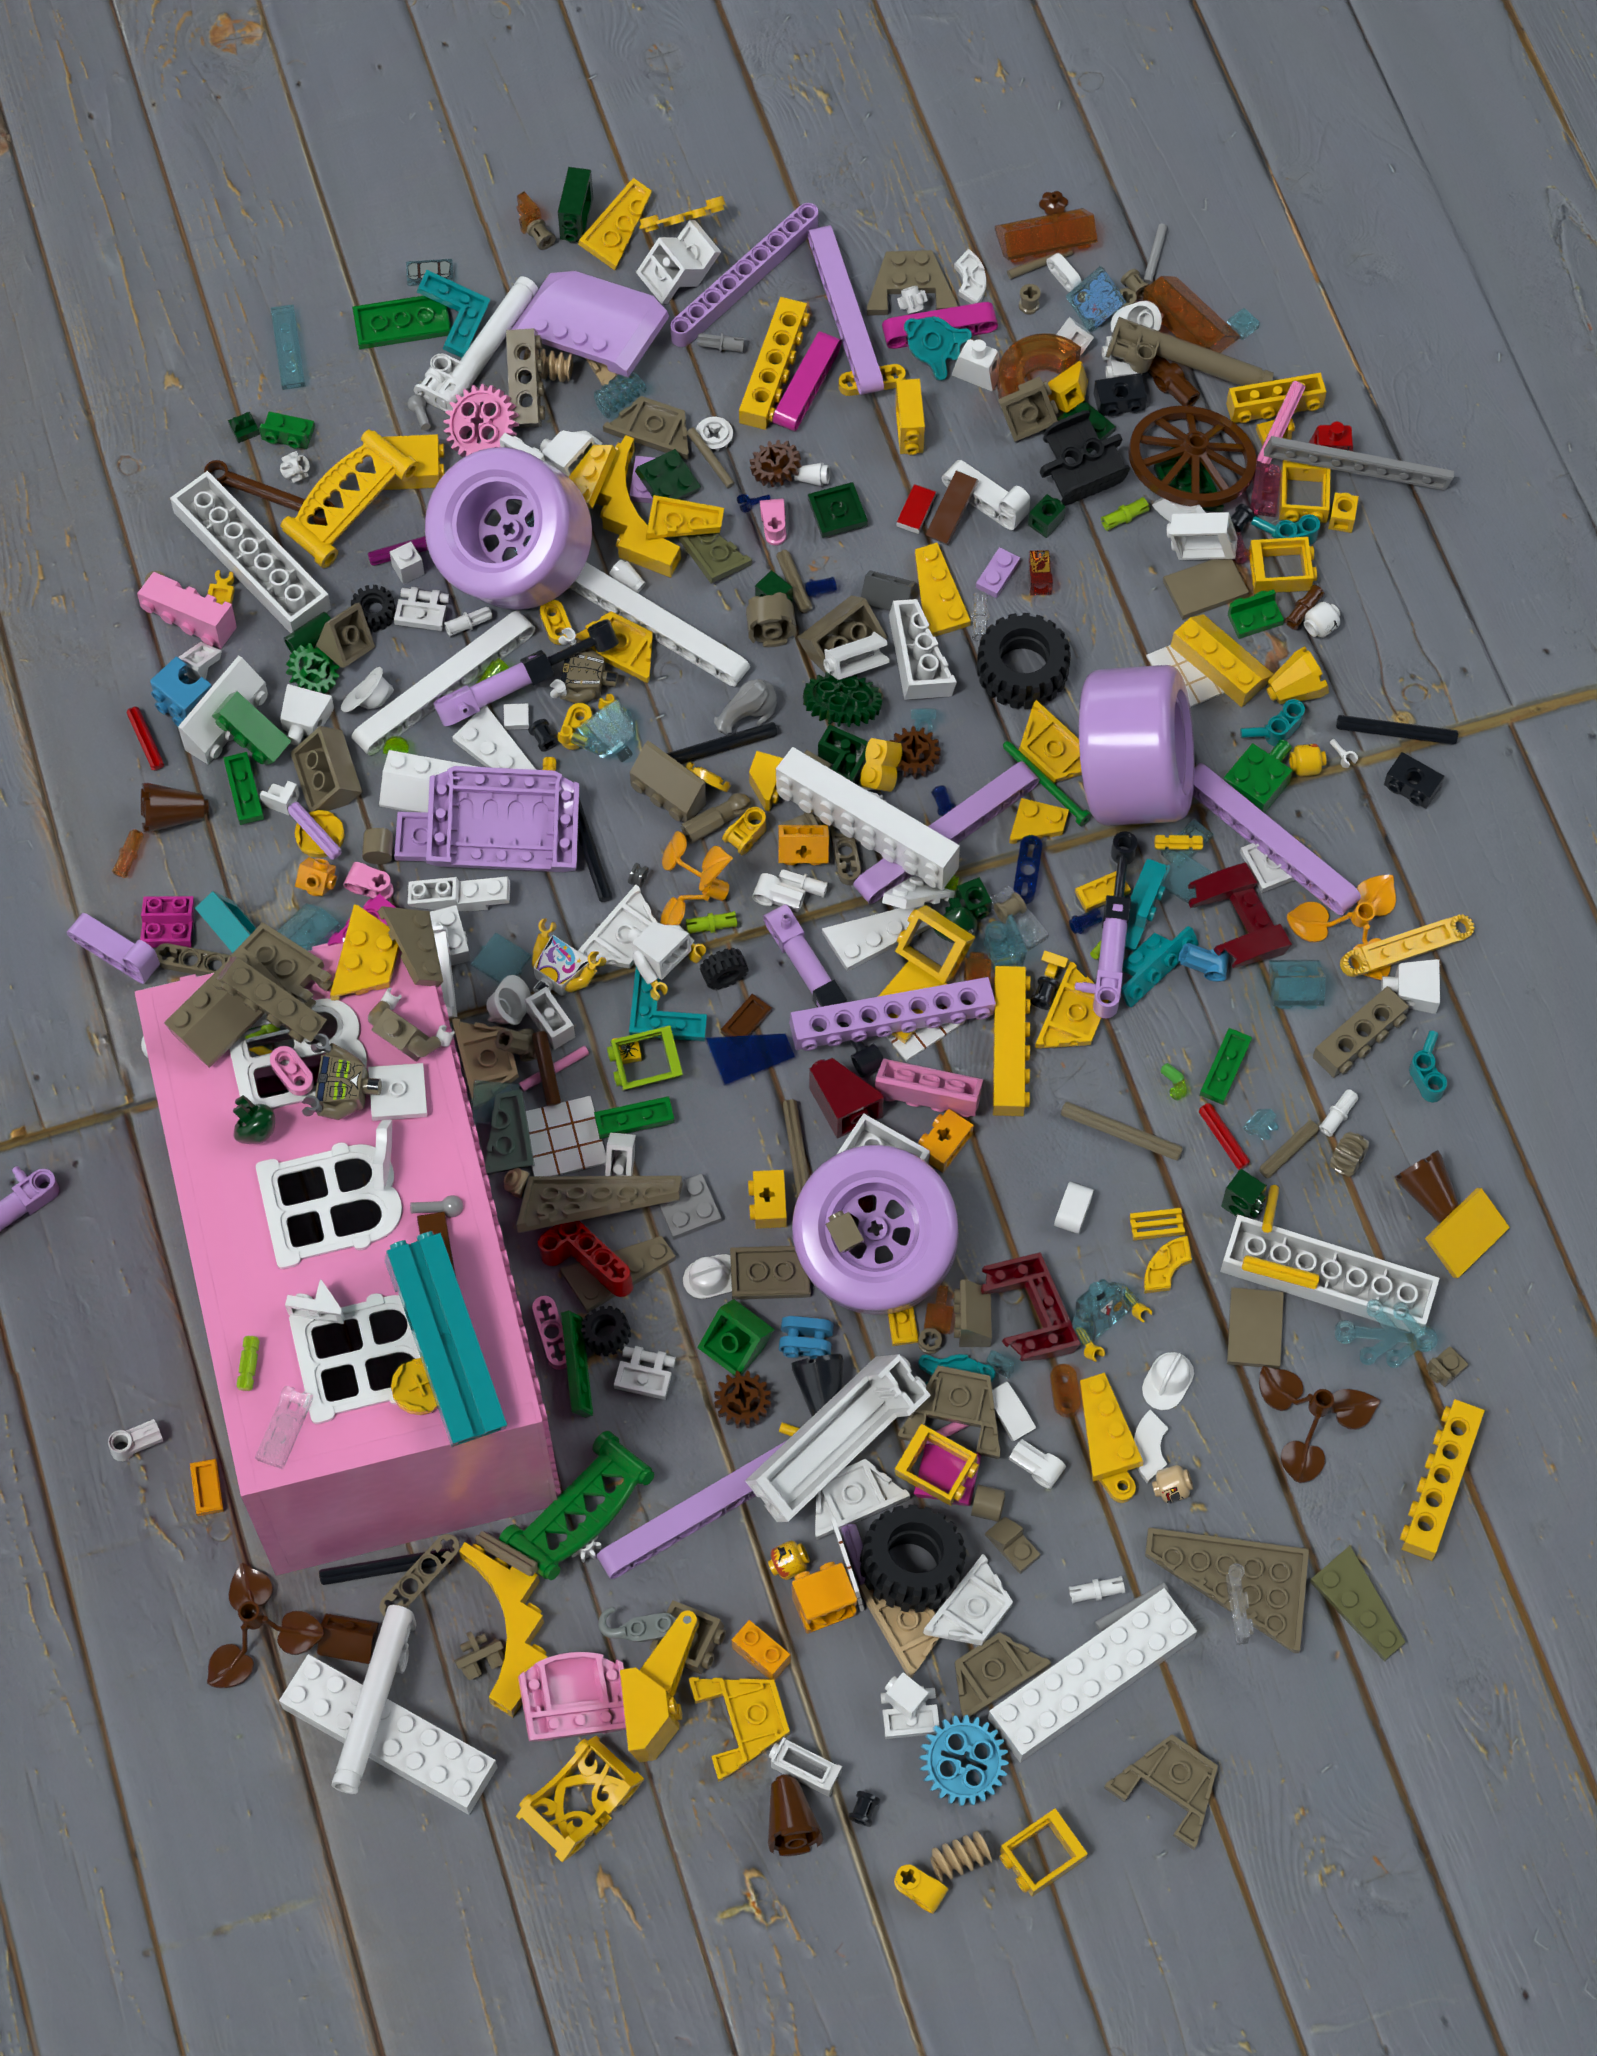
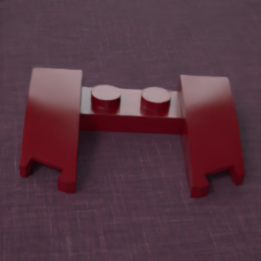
M1246 862L1216 871L1192 881L1188 885L1189 889L1196 888V898L1189 900L1190 908L1230 899L1249 934L1222 943L1214 948V952L1218 956L1222 952L1227 951L1236 959L1232 964L1233 968L1282 956L1292 945L1281 924H1273L1254 890L1257 881Z
M1041 1252L986 1265L982 1268V1272L986 1274V1284L981 1286L982 1294L1026 1288L1043 1328L1006 1337L1002 1340L1006 1347L1010 1345L1021 1356V1361L1042 1360L1072 1354L1081 1345Z

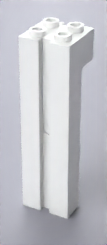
M900 1354L875 1357L745 1480L755 1495L761 1497L764 1501L765 1508L776 1522H789L897 1417L910 1416L931 1396L926 1390L925 1382L918 1376H912L910 1373L912 1371L910 1369L911 1365L905 1357L900 1356Z

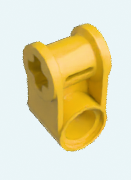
M759 807L747 809L725 831L722 840L725 843L729 842L738 849L740 855L746 854L753 844L766 832L765 812ZM752 820L761 821L759 824L756 825L750 823Z
M913 1865L901 1866L894 1878V1885L900 1893L931 1914L935 1913L949 1891L940 1881L928 1876ZM912 1875V1882H908L907 1885L902 1883V1876Z

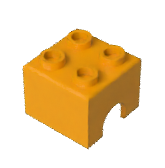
M828 1562L820 1567V1571L812 1574L809 1571H805L794 1577L795 1580L792 1581V1599L807 1634L856 1616L855 1606L857 1605V1598L842 1563Z

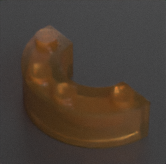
M1034 334L1018 340L1006 350L1000 361L997 384L999 399L1019 391L1018 385L1025 383L1024 378L1033 371L1047 369L1061 374L1080 361L1081 347L1072 340L1055 334Z

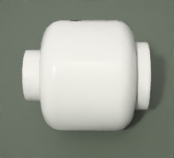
M1320 602L1307 611L1304 626L1313 637L1324 638L1339 627L1340 611L1334 604L1330 605L1326 602Z

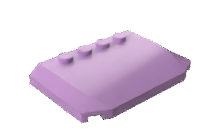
M577 271L557 272L548 275L511 330L534 328L538 335H541L542 344L605 364L608 371L629 378L668 320L669 315L667 310L652 295Z
M453 766L441 774L430 776L426 863L438 867L546 872L576 870L579 783L572 782L564 778L562 774L552 770Z

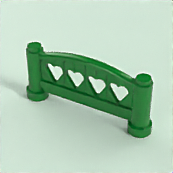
M610 1431L602 1432L593 1443L592 1450L599 1457L524 1531L516 1524H512L506 1527L499 1537L500 1541L536 1561L539 1568L537 1573L544 1579L554 1580L560 1573L558 1564L591 1542L610 1524L623 1508L638 1483L648 1485L654 1479L655 1474L652 1468L620 1444L619 1438ZM603 1477H620L624 1479L622 1484L616 1486L614 1492L606 1493ZM584 1496H603L605 1500L597 1505L595 1511L588 1512ZM565 1515H585L586 1519L578 1524L576 1530L569 1531ZM546 1534H566L567 1539L560 1542L557 1549L550 1550Z

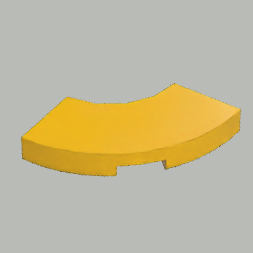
M1188 1236L1169 1241L1152 1257L1145 1272L1144 1294L1170 1291L1171 1278L1174 1272L1181 1266L1192 1262Z

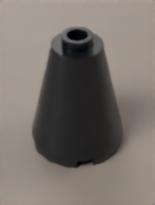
M841 1354L817 1356L815 1359L809 1360L806 1358L791 1363L793 1374L812 1417L842 1389L844 1360Z

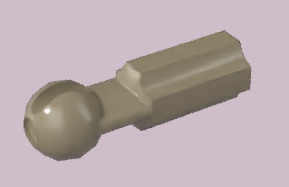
M742 793L733 794L729 797L728 801L715 808L712 807L681 824V830L687 841L693 844L723 827V824L741 817L747 809L751 808L750 799Z

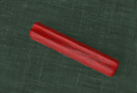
M139 707L129 708L126 712L151 769L154 771L162 769L164 767L163 760Z
M1207 1103L1200 1107L1199 1114L1238 1170L1246 1168L1250 1163L1249 1158L1212 1104Z

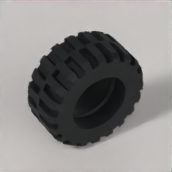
M1014 613L1009 614L1008 619L1001 617L996 620L995 625L991 624L986 629V634L982 635L978 647L977 675L980 677L979 682L982 688H987L986 693L991 698L996 696L998 703L1002 705L1008 703L1011 708L1017 709L1018 706H1024V709H1032V705L1036 700L1045 705L1046 700L1052 701L1057 697V692L1059 693L1063 690L1069 675L1071 652L1069 651L1070 645L1065 638L1064 632L1060 628L1055 629L1056 624L1051 620L1046 622L1044 617L1040 615L1033 617L1030 616V613H1023L1022 616H1017ZM1028 649L1038 653L1045 660L1046 664L1035 672L1019 673L1008 668L1001 658L1012 650Z
M909 1504L908 1508H903L900 1505L894 1507L892 1513L889 1510L881 1513L879 1519H875L871 1523L860 1554L861 1576L865 1577L864 1583L869 1590H874L873 1596L879 1601L884 1599L886 1606L891 1608L894 1606L901 1607L900 1611L909 1612V1609H915L916 1613L924 1612L926 1607L932 1610L939 1607L940 1601L944 1603L958 1586L965 1565L966 1548L963 1546L964 1540L961 1533H956V1525L952 1521L947 1522L945 1520L946 1516L941 1512H938V1514L931 1512L932 1508L926 1506L924 1509L917 1508V1505ZM901 1544H914L927 1550L934 1558L937 1566L923 1573L909 1572L896 1565L888 1551Z

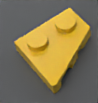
M1021 798L1009 843L1016 844L1018 840L1031 838L1033 841L1046 836L1056 837L1063 835L1069 809Z

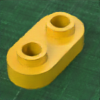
M554 599L540 606V618L549 640L554 644L561 645L559 643V637L561 636L556 634L562 633V630L565 628H571L563 605ZM550 613L556 614L554 616H549Z
M575 703L570 706L560 732L565 734L563 733V726L570 725L573 729L572 733L584 738L578 732L580 731L584 736H587L592 720L590 707L584 703ZM579 716L584 717L582 720H577L576 718ZM571 741L568 744L562 745L567 749L575 750L583 744Z
M1127 1471L1099 1480L1110 1497L1116 1502L1125 1503L1134 1496L1136 1485ZM1123 1483L1127 1486V1489L1120 1490L1118 1485Z

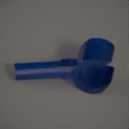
M741 494L737 497L738 504L746 502V504L739 506L740 510L745 513L752 509V505H756L762 500H770V495L751 499L746 494Z

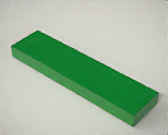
M568 1310L561 1312L571 1409L573 1413L587 1418L593 1416L586 1345L581 1333L583 1318Z

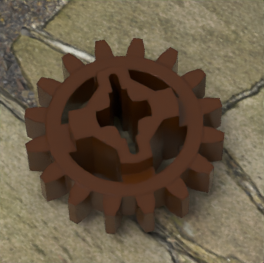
M777 440L773 445L768 441L767 447L760 445V452H753L754 458L750 459V470L756 482L761 481L763 486L767 485L768 482H770L771 487H774L777 482L782 486L784 485V480L792 481L791 475H798L797 468L802 467L799 451H797L795 445L790 446L789 441L781 444L780 440Z
M912 726L910 732L902 728V735L895 733L894 740H890L891 742L901 743L902 756L896 769L897 773L901 770L904 771L903 777H907L909 773H912L914 779H916L917 773H921L925 777L927 769L933 772L934 764H939V756L941 755L939 740H932V732L927 735L924 734L925 728L923 727L919 732L916 731L915 726ZM913 747L915 748L916 757H914V754L912 753Z
M736 1371L735 1378L733 1379L730 1375H726L727 1383L719 1382L718 1388L721 1391H715L714 1397L718 1399L714 1402L715 1408L720 1409L718 1411L719 1418L726 1416V1424L729 1425L734 1421L738 1429L741 1423H745L746 1428H750L751 1421H754L757 1425L760 1424L759 1416L766 1418L767 1411L765 1408H771V1401L767 1400L771 1398V1391H765L767 1382L759 1383L760 1375L758 1374L751 1378L750 1371H746L745 1376H741L740 1372ZM735 1386L733 1392L727 1394L728 1391ZM740 1391L746 1400V1408H744L743 1403L739 1399ZM760 1403L757 1409L751 1413L752 1408Z

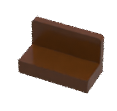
M326 1613L321 1622L324 1636L318 1642L317 1654L369 1664L372 1655V1645L378 1633L379 1623Z

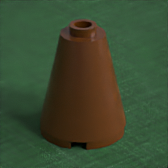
M142 783L141 816L145 818V823H142L143 832H152L204 819V814L209 812L208 799H204L203 794L151 783Z
M1439 1150L1395 1176L1396 1181L1438 1223L1443 1221L1459 1206Z
M787 1774L780 1775L771 1784L768 1846L771 1853L774 1854V1850H777L780 1856L805 1854L810 1852L811 1845L816 1843L818 1847L822 1844L823 1833L798 1779Z

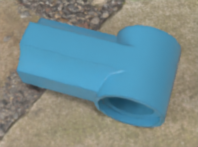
M1190 943L1183 945L1178 958L1181 965L1203 972L1204 977L1210 981L1219 982L1226 979L1229 961L1228 952L1224 951L1218 956L1214 949L1207 950Z

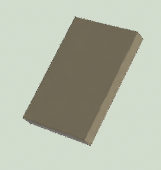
M1212 559L1163 577V582L1182 620L1226 605L1238 598L1248 597L1249 591L1232 559Z
M794 1246L730 1248L732 1300L810 1297V1279L798 1260Z
M1231 1287L1227 1364L1280 1368L1284 1292Z

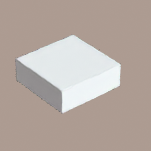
M528 703L504 704L505 730L529 729Z

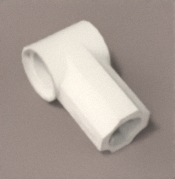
M763 873L760 875L752 899L764 906H772L773 904L782 906L786 904L791 910L799 912L804 901L805 890L781 883V880L776 876Z
M154 1419L126 1431H115L108 1439L112 1457L122 1462L129 1460L134 1453L163 1442L160 1430ZM119 1442H126L128 1444L126 1448L121 1450L115 1448Z
M1023 1439L1018 1442L1009 1457L1010 1461L1032 1474V1478L1047 1489L1053 1487L1066 1468V1465L1059 1458L1050 1453H1042Z

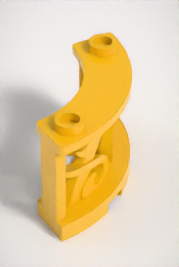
M597 1735L589 1740L586 1738L581 1740L574 1749L576 1753L559 1773L535 1794L532 1795L530 1793L525 1796L519 1804L521 1809L516 1817L519 1820L524 1819L557 1851L555 1856L561 1862H564L585 1846L584 1842L592 1834L597 1835L612 1820L609 1815L613 1811L615 1812L617 1810L616 1807L622 1804L624 1806L644 1781V1778L638 1772L633 1773L603 1745ZM593 1751L606 1763L601 1774H596L598 1769L596 1759L594 1765L590 1767L585 1764L587 1757ZM610 1767L621 1778H623V1780L607 1775ZM577 1769H579V1775L571 1776ZM579 1785H594L591 1798L596 1812L590 1815L583 1811H572L564 1815L566 1789ZM601 1786H604L602 1794L607 1793L609 1796L605 1801H600L597 1798ZM555 1793L554 1801L548 1799ZM545 1806L548 1811L542 1813L541 1816L535 1809ZM555 1816V1819L552 1820V1821H550V1822H547V1821L543 1818V1817L551 1818V1817ZM579 1818L583 1823L580 1827H575L573 1820L568 1824L567 1821ZM558 1826L560 1833L554 1827Z

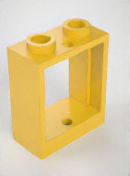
M920 379L896 380L895 411L900 454L915 455L923 453L925 423Z
M1283 460L1280 470L1279 520L1296 522L1302 516L1311 514L1316 516L1320 523H1327L1330 510V469ZM1287 480L1322 482L1321 507L1287 504Z
M1308 537L1251 540L1248 554L1254 594L1275 590L1276 593L1309 591L1313 581H1317V569L1312 567L1311 561L1314 560V547L1309 546ZM1300 555L1303 576L1265 578L1263 557Z
M927 905L914 909L908 917L909 925L907 929H904L897 938V943L899 944L895 952L942 983H946L955 977L975 936ZM922 921L955 942L943 966H940L910 946Z
M921 1424L895 1467V1475L952 1506L955 1500L959 1502L966 1490V1487L963 1485L968 1477L971 1479L974 1477L979 1464L976 1463L977 1454ZM927 1441L966 1462L949 1493L910 1473Z
M1054 1808L1002 1844L999 1858L1008 1870L1013 1869L1017 1875L1015 1880L1024 1893L1028 1891L1031 1897H1033L1085 1861L1088 1853L1056 1808ZM1049 1826L1071 1859L1034 1884L1012 1851Z

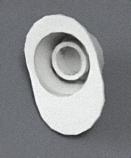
M1140 301L1124 306L1116 311L1111 320V331L1113 333L1119 317L1159 331L1164 315L1160 313L1154 303Z
M381 667L375 668L364 681L347 695L341 705L343 712H349L357 706L375 709L381 707L387 701L394 688L382 677L383 669Z
M515 975L506 976L501 981L495 992L487 999L488 1022L495 1021L500 1025H518L527 1012L525 999L531 996L525 981Z
M721 1254L701 1257L690 1264L683 1276V1285L687 1293L695 1298L705 1299L731 1292L730 1255Z
M1175 1352L1165 1353L1155 1360L1142 1386L1143 1397L1151 1407L1158 1410H1169L1179 1404L1194 1376V1369L1190 1360L1184 1355Z

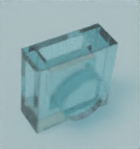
M1243 308L1227 320L1226 326L1243 340L1259 328L1260 322Z

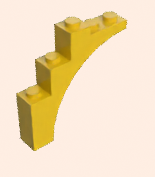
M625 435L622 442H618L615 446L617 452L595 502L604 506L600 514L603 529L619 535L616 542L619 558L671 578L681 560L680 546L664 538L646 539L648 525L638 515L626 487L628 467L635 452L634 438Z
M464 1542L459 1550L461 1559L477 1570L491 1586L501 1604L505 1617L507 1634L505 1659L499 1678L489 1695L490 1704L513 1718L523 1704L518 1676L522 1672L525 1673L535 1663L548 1658L546 1656L547 1652L536 1644H533L532 1647L530 1646V1643L544 1624L543 1615H541L542 1611L531 1603L525 1605L540 1582L539 1576L536 1574L537 1572L533 1576H528L513 1566L509 1570V1565L497 1557L494 1560L485 1555L487 1552L479 1545L473 1544L470 1546Z

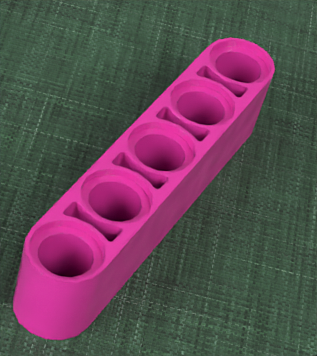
M990 302L892 317L882 323L887 347L891 349L909 347L907 334L904 331V323L910 318L939 317L954 328L969 329L972 332V336L990 333L998 328L994 307Z
M821 331L817 333L773 416L774 424L792 431L798 429L840 351L841 339Z

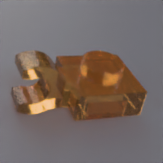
M940 1285L937 1289L936 1303H927L924 1329L934 1328L939 1333L950 1334L953 1307L946 1306L949 1286Z

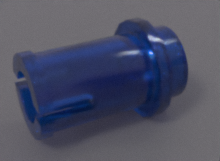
M834 576L815 581L809 579V582H805L808 597L816 598V595L837 591Z
M937 786L931 791L938 806V815L944 816L956 807L955 803H952L946 786Z
M1093 908L1091 911L1080 916H1072V919L1069 920L1072 932L1074 934H1082L1085 929L1103 921L1102 917H1097L1101 915L1100 911L1097 908Z

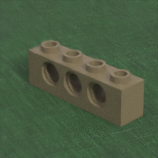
M534 328L506 330L509 397L511 398L510 402L516 405L512 411L519 415L513 419L519 426L513 428L542 427V420H545V407L541 406V396H544V384L540 382L539 374L543 373L542 358L539 359L538 349H542L541 335H538ZM526 349L530 350V357L527 360H521L520 353ZM531 373V381L527 384L521 383L522 375ZM530 396L533 398L531 406L522 407V401L525 397Z
M1387 986L1315 1048L1312 1058L1333 1078L1340 1073L1346 1074L1353 1067V1062L1358 1057L1363 1059L1367 1056L1373 1044L1376 1042L1382 1043L1394 1026L1399 1028L1407 1020L1406 1014L1409 1006ZM1375 1016H1382L1386 1021H1379ZM1364 1031L1368 1036H1360L1357 1032ZM1339 1047H1347L1350 1052H1343Z

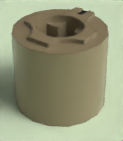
M383 827L366 830L363 835V860L371 864L389 863L392 860L393 833Z
M977 1485L971 1516L999 1522L1005 1501V1490Z

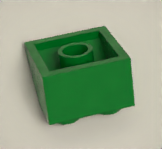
M733 1299L718 1309L697 1348L734 1376L736 1371H739L742 1376L765 1348L775 1329Z

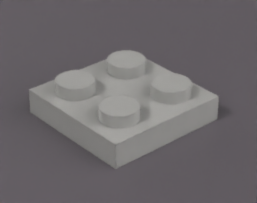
M702 1174L682 1181L680 1200L658 1204L673 1240L721 1222V1216Z

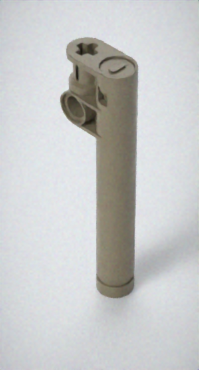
M1121 317L1116 322L1105 356L1109 358L1112 355L1123 359L1124 363L1129 364L1133 371L1145 373L1149 370L1156 355L1240 386L1272 381L1274 372L1262 370L1260 367Z

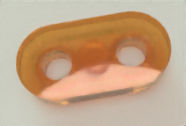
M1059 1364L1052 1369L1050 1375L1053 1406L1056 1413L1060 1416L1072 1417L1078 1412L1081 1402L1077 1374L1070 1365ZM1066 1377L1068 1381L1061 1383L1058 1378ZM1067 1401L1071 1404V1407L1065 1408L1062 1406V1403Z

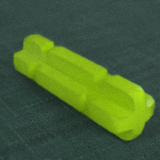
M245 1336L243 1338L242 1347H244V1350L241 1352L238 1372L240 1376L237 1378L236 1385L241 1391H251L253 1389V1376H255L258 1357L256 1351L259 1350L260 1344L256 1336Z

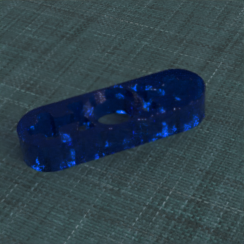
M1034 835L1025 836L1020 842L1013 893L1017 892L1025 904L1031 903L1035 898L1042 854V841ZM1029 844L1034 845L1032 858L1027 857ZM1031 865L1035 871L1030 875H1026L1021 872V867ZM1023 882L1028 883L1026 896L1021 895Z

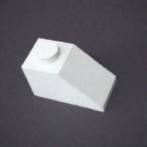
M610 1133L607 1142L605 1176L633 1175L636 1135Z

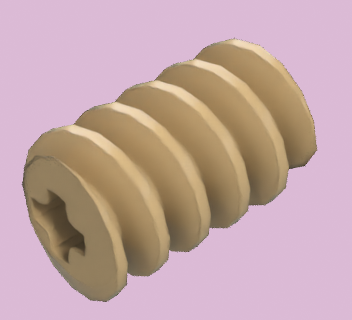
M542 349L539 354V359L542 358L543 373H540L541 379H546L549 375L552 381H555L558 377L560 382L564 383L566 379L569 382L573 370V355L569 354L567 360H565L563 352H560L558 358H555L554 351L551 350L549 356H546L545 349ZM526 350L524 353L523 360H527L530 357L531 352L528 353Z
M978 1831L973 1832V1841L967 1835H964L962 1837L963 1845L957 1839H954L952 1841V1849L948 1844L944 1843L942 1845V1853L936 1847L932 1848L930 1860L938 1881L943 1883V1874H946L952 1880L953 1870L955 1869L960 1875H964L963 1866L965 1865L970 1871H974L973 1862L975 1861L981 1867H984V1857H987L992 1863L987 1844Z

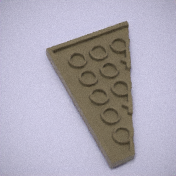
M1148 1528L1145 1557L1291 1652L1299 1654L1309 1549Z

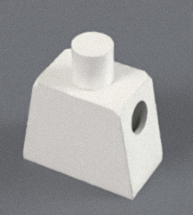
M967 340L957 359L952 376L993 391L1002 375L999 352L986 346L983 340Z
M287 685L280 720L283 730L288 732L287 737L291 740L290 744L299 745L303 736L308 737L319 726L325 725L334 710L332 696Z
M1439 960L1398 964L1395 977L1382 976L1381 991L1388 986L1409 1006L1408 1009L1436 1014L1440 1004Z

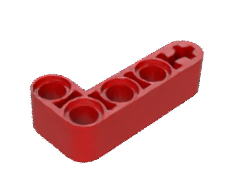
M579 1220L555 1225L538 1239L541 1259L547 1266H556L572 1255L613 1295L625 1297L632 1292L634 1287L629 1267Z

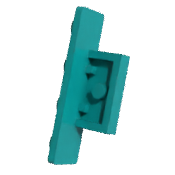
M1147 859L1130 897L1131 906L1125 948L1135 951L1137 949L1147 922H1152L1157 910L1154 907L1157 900L1161 901L1166 889L1163 884L1170 867L1165 864Z
M1187 926L1172 941L1154 933L1123 961V972L1133 976L1121 987V994L1127 1006H1134L1180 963L1178 958L1183 945L1186 943L1199 945L1192 927Z

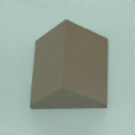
M355 603L326 622L316 645L341 668H345L375 648L360 603Z

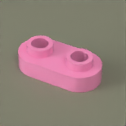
M280 1046L274 1049L270 1055L271 1067L292 1094L298 1096L309 1093L314 1086L313 1075L295 1050L288 1046ZM283 1060L289 1061L288 1065H280ZM299 1080L305 1081L301 1086L296 1085V1082Z

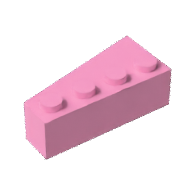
M153 572L137 593L143 610L159 615L168 624L174 623L183 632L191 636L194 634L207 645H214L222 649L237 628L232 604L224 602L221 605L216 602V597L209 594L204 598L196 589L189 586L183 589L179 582Z

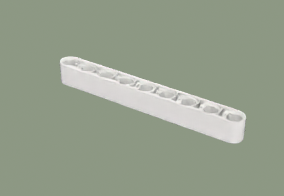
M587 562L575 582L569 587L606 611H612L652 631L654 640L730 686L735 687L750 669V664L742 656Z
M516 610L510 613L358 726L352 734V739L367 755H374L435 709L433 703L437 699L468 685L526 642L534 634L535 627L520 611Z

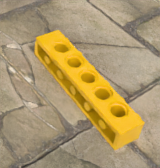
M780 297L739 408L740 424L766 430L769 422H773L776 410L774 408L776 402L780 403L783 394L781 387L783 383L787 384L789 379V365L794 364L797 354L795 351L796 346H800L802 343V329L807 327L810 314L807 313V303Z
M1454 1399L1451 1407L1445 1406L1441 1421L1445 1422L1443 1430L1438 1429L1432 1444L1437 1447L1434 1454L1429 1453L1424 1468L1429 1469L1426 1478L1421 1476L1416 1492L1421 1494L1418 1502L1413 1500L1408 1516H1411L1412 1520L1410 1526L1404 1525L1400 1540L1404 1541L1401 1550L1430 1561L1433 1560L1485 1410ZM1451 1428H1460L1463 1432V1435L1458 1436L1453 1434ZM1443 1451H1451L1455 1458L1447 1459L1443 1455ZM1434 1475H1443L1446 1478L1447 1482H1438L1435 1479ZM1426 1499H1435L1439 1506L1431 1507L1426 1502ZM1418 1523H1427L1430 1526L1431 1530H1421L1418 1526Z

